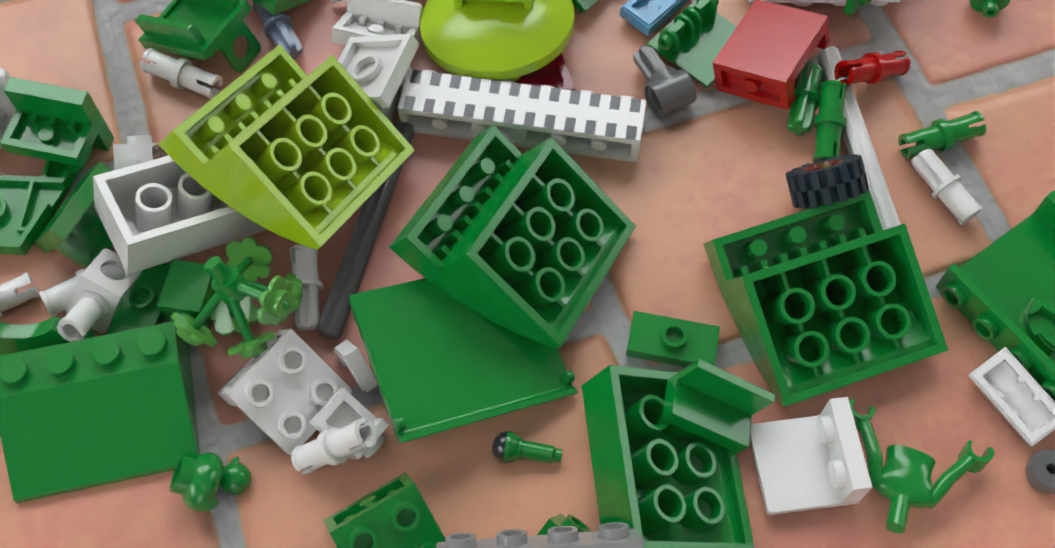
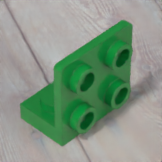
M405 472L323 520L337 548H436L437 542H445V537L415 482Z

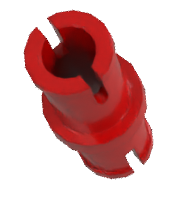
M902 50L882 55L878 52L864 54L860 59L838 62L835 66L834 76L836 80L849 77L848 79L840 80L841 84L846 83L847 86L861 82L877 84L882 82L884 78L907 74L910 70L911 62L909 57L896 59L906 56L907 53Z

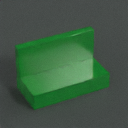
M698 359L667 380L662 420L739 453L749 448L752 415L774 403L775 394Z

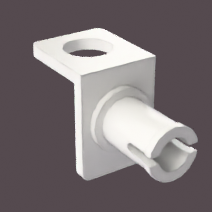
M103 249L80 275L66 309L67 315L58 322V333L70 342L84 339V336L91 328L100 333H105L122 297L138 279L142 270L127 274L118 254L109 249ZM104 265L117 266L124 271L125 278L121 280L108 278L101 271V267Z

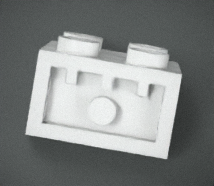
M290 328L279 330L275 334L276 337L266 343L268 349L260 353L257 358L252 357L217 392L229 406L240 408L288 455H292L293 449L303 445L317 430L309 422L340 388H345L350 394L352 393V389Z
M848 397L829 399L818 416L751 424L750 443L768 515L858 504L871 490L872 484Z

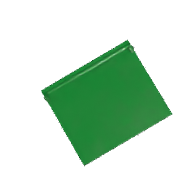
M426 278L351 294L348 297L395 435L400 443L578 393L572 385L575 375L572 370L566 371L557 348L555 349L526 338L486 319L437 288Z

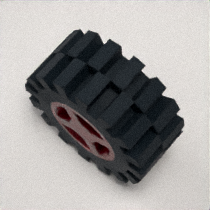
M858 154L842 155L838 158L831 157L823 161H814L812 164L807 163L801 165V167L791 169V171L785 174L794 208L806 209L810 206L811 208H816L824 204L825 206L832 205L833 202L847 201V198L858 197L869 190L862 156Z

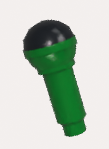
M512 431L501 432L492 443L493 454L502 463L519 461V458L550 464L552 462H561L562 449L555 448L554 445L522 440L523 438H520Z

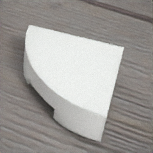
M345 340L334 347L335 351L333 352L343 367L347 366L355 379V383L362 391L369 392L378 386L375 375L355 345Z

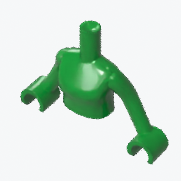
M850 399L849 401L857 431H860L863 439L872 488L891 500L885 526L891 532H905L910 507L934 508L967 471L971 473L981 472L995 454L994 450L988 447L982 457L975 455L971 448L973 442L969 440L959 452L958 460L942 473L932 487L931 475L936 464L935 459L919 450L903 445H890L886 449L884 466L882 468V452L871 423V419L876 412L875 407L871 405L866 415H860L853 408L855 400Z

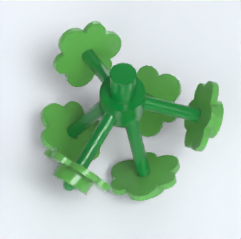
M246 237L242 242L233 240L226 246V254L230 258L226 265L219 256H214L205 263L204 268L213 278L211 287L215 293L196 319L186 313L179 314L173 312L171 318L174 320L173 324L177 328L176 333L183 341L194 346L204 343L211 347L217 345L218 341L212 336V332L203 326L209 316L215 322L214 328L219 335L228 336L233 332L242 334L244 340L239 342V344L229 347L227 354L232 356L240 353L243 359L249 357L257 358L260 353L268 349L266 342L276 337L275 333L271 331L253 336L249 324H254L257 321L263 325L272 324L274 326L279 322L283 323L289 313H293L299 308L303 297L302 281L297 279L296 274L288 273L286 278L279 275L275 276L270 281L269 286L256 282L259 277L266 278L270 275L271 268L268 264L273 259V253L267 246L258 245L253 237ZM252 298L259 300V303L261 305L260 309L258 306L252 304Z

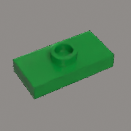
M163 263L142 270L138 279L122 297L106 332L107 334L163 323L165 317L157 307L170 268L169 264Z
M634 311L626 356L687 367L700 359L715 366L720 326Z

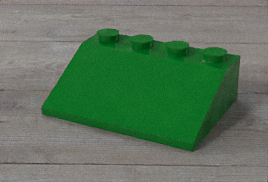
M174 321L0 356V437L14 502L21 503L173 471L182 455L196 458L200 454L189 343L183 341L176 333L177 328L173 324Z
M609 365L581 385L600 525L621 522L628 524L629 529L637 528L643 540V548H755L737 453L662 420L667 380L678 372Z

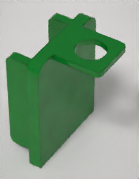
M173 0L159 17L140 14L135 19L137 25L144 32L138 39L144 48H153L158 51L201 60L212 57L219 49L234 71L242 73L261 50L260 43L243 20L251 10V6L246 0ZM239 36H243L248 45L247 52L242 58H237L233 53V43Z

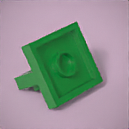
M9 77L3 91L16 110L0 140V145L5 152L83 167L91 148L109 151L114 136L88 91Z
M99 162L88 171L72 189L33 242V245L45 253L56 249L85 269L103 249L110 250L113 244L94 207L93 176L113 170Z

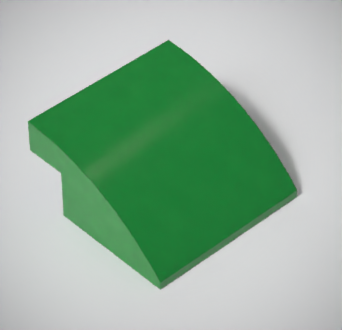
M492 125L472 140L389 248L429 282L464 306L514 333L556 349L564 343L636 225L552 137L522 154L495 125Z
M869 190L858 197L847 198V201H837L827 206L825 204L820 205L819 207L766 222L703 244L722 296L741 337L761 375L783 407L948 351L906 224L883 230Z

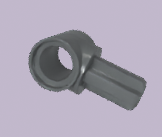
M644 45L634 53L633 61L647 80L644 86L646 102L656 117L660 118L696 101L697 95L694 83L685 70L680 69L676 71L674 67H666L652 47Z

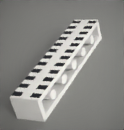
M408 69L398 105L400 121L404 123L409 122L413 125L414 133L473 140L478 134L495 125L517 147L533 148L552 137L569 154L638 163L646 100L635 99L626 95L596 94L588 90L573 91L558 89L549 85L535 86L515 83L510 80L497 81L443 74L433 70Z

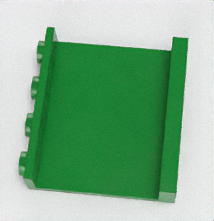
M1053 190L1043 199L1034 213L960 267L955 263L948 267L936 288L941 292L943 299L948 305L958 309L969 320L975 332L981 338L989 341L998 351L1006 347L1055 402V350L1048 357L1030 339L1024 321L1026 307L1034 295L1055 307V190Z

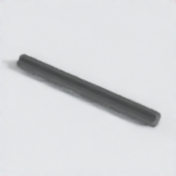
M400 120L394 122L395 128L411 144L414 136L413 125ZM404 162L362 205L317 325L319 335L325 338L337 340L342 335L351 310L348 297L351 294H356Z

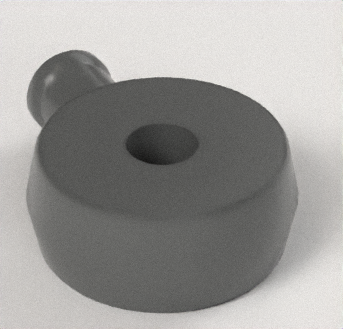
M1042 450L1034 453L1028 459L1025 467V475L1028 482L1033 488L1042 493H1055L1054 450Z

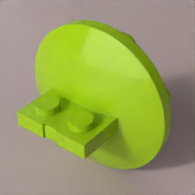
M428 0L420 18V32L424 48L430 58L441 68L459 76L497 81L510 80L513 82L517 81L520 76L527 75L544 67L560 55V53H563L573 35L575 26L572 0Z

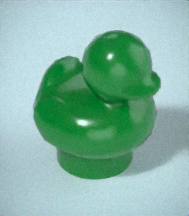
M213 452L199 454L196 458L182 455L174 470L169 491L182 495L183 502L193 511H210L218 507L219 502L216 499V493L219 486L229 494H241L249 488L252 476L247 466L239 462V457L233 458L227 466H224L221 457Z

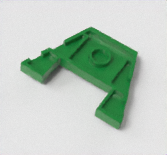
M92 148L83 167L46 160L42 176L0 175V254L27 255L33 242L42 232L92 156Z

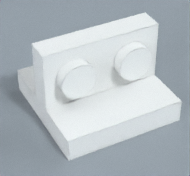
M412 33L350 37L338 62L391 121L399 105L407 70L412 69L410 63L420 44Z

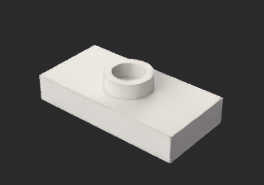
M1006 347L968 375L1029 447L1034 446L1055 430V402Z

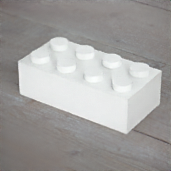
M169 155L93 176L94 207L127 274L268 230L232 209L205 189Z

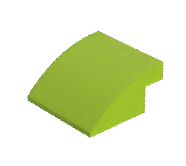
M280 44L178 125L158 144L184 171L229 207L277 235L315 250L319 249L415 151L333 55L307 75Z

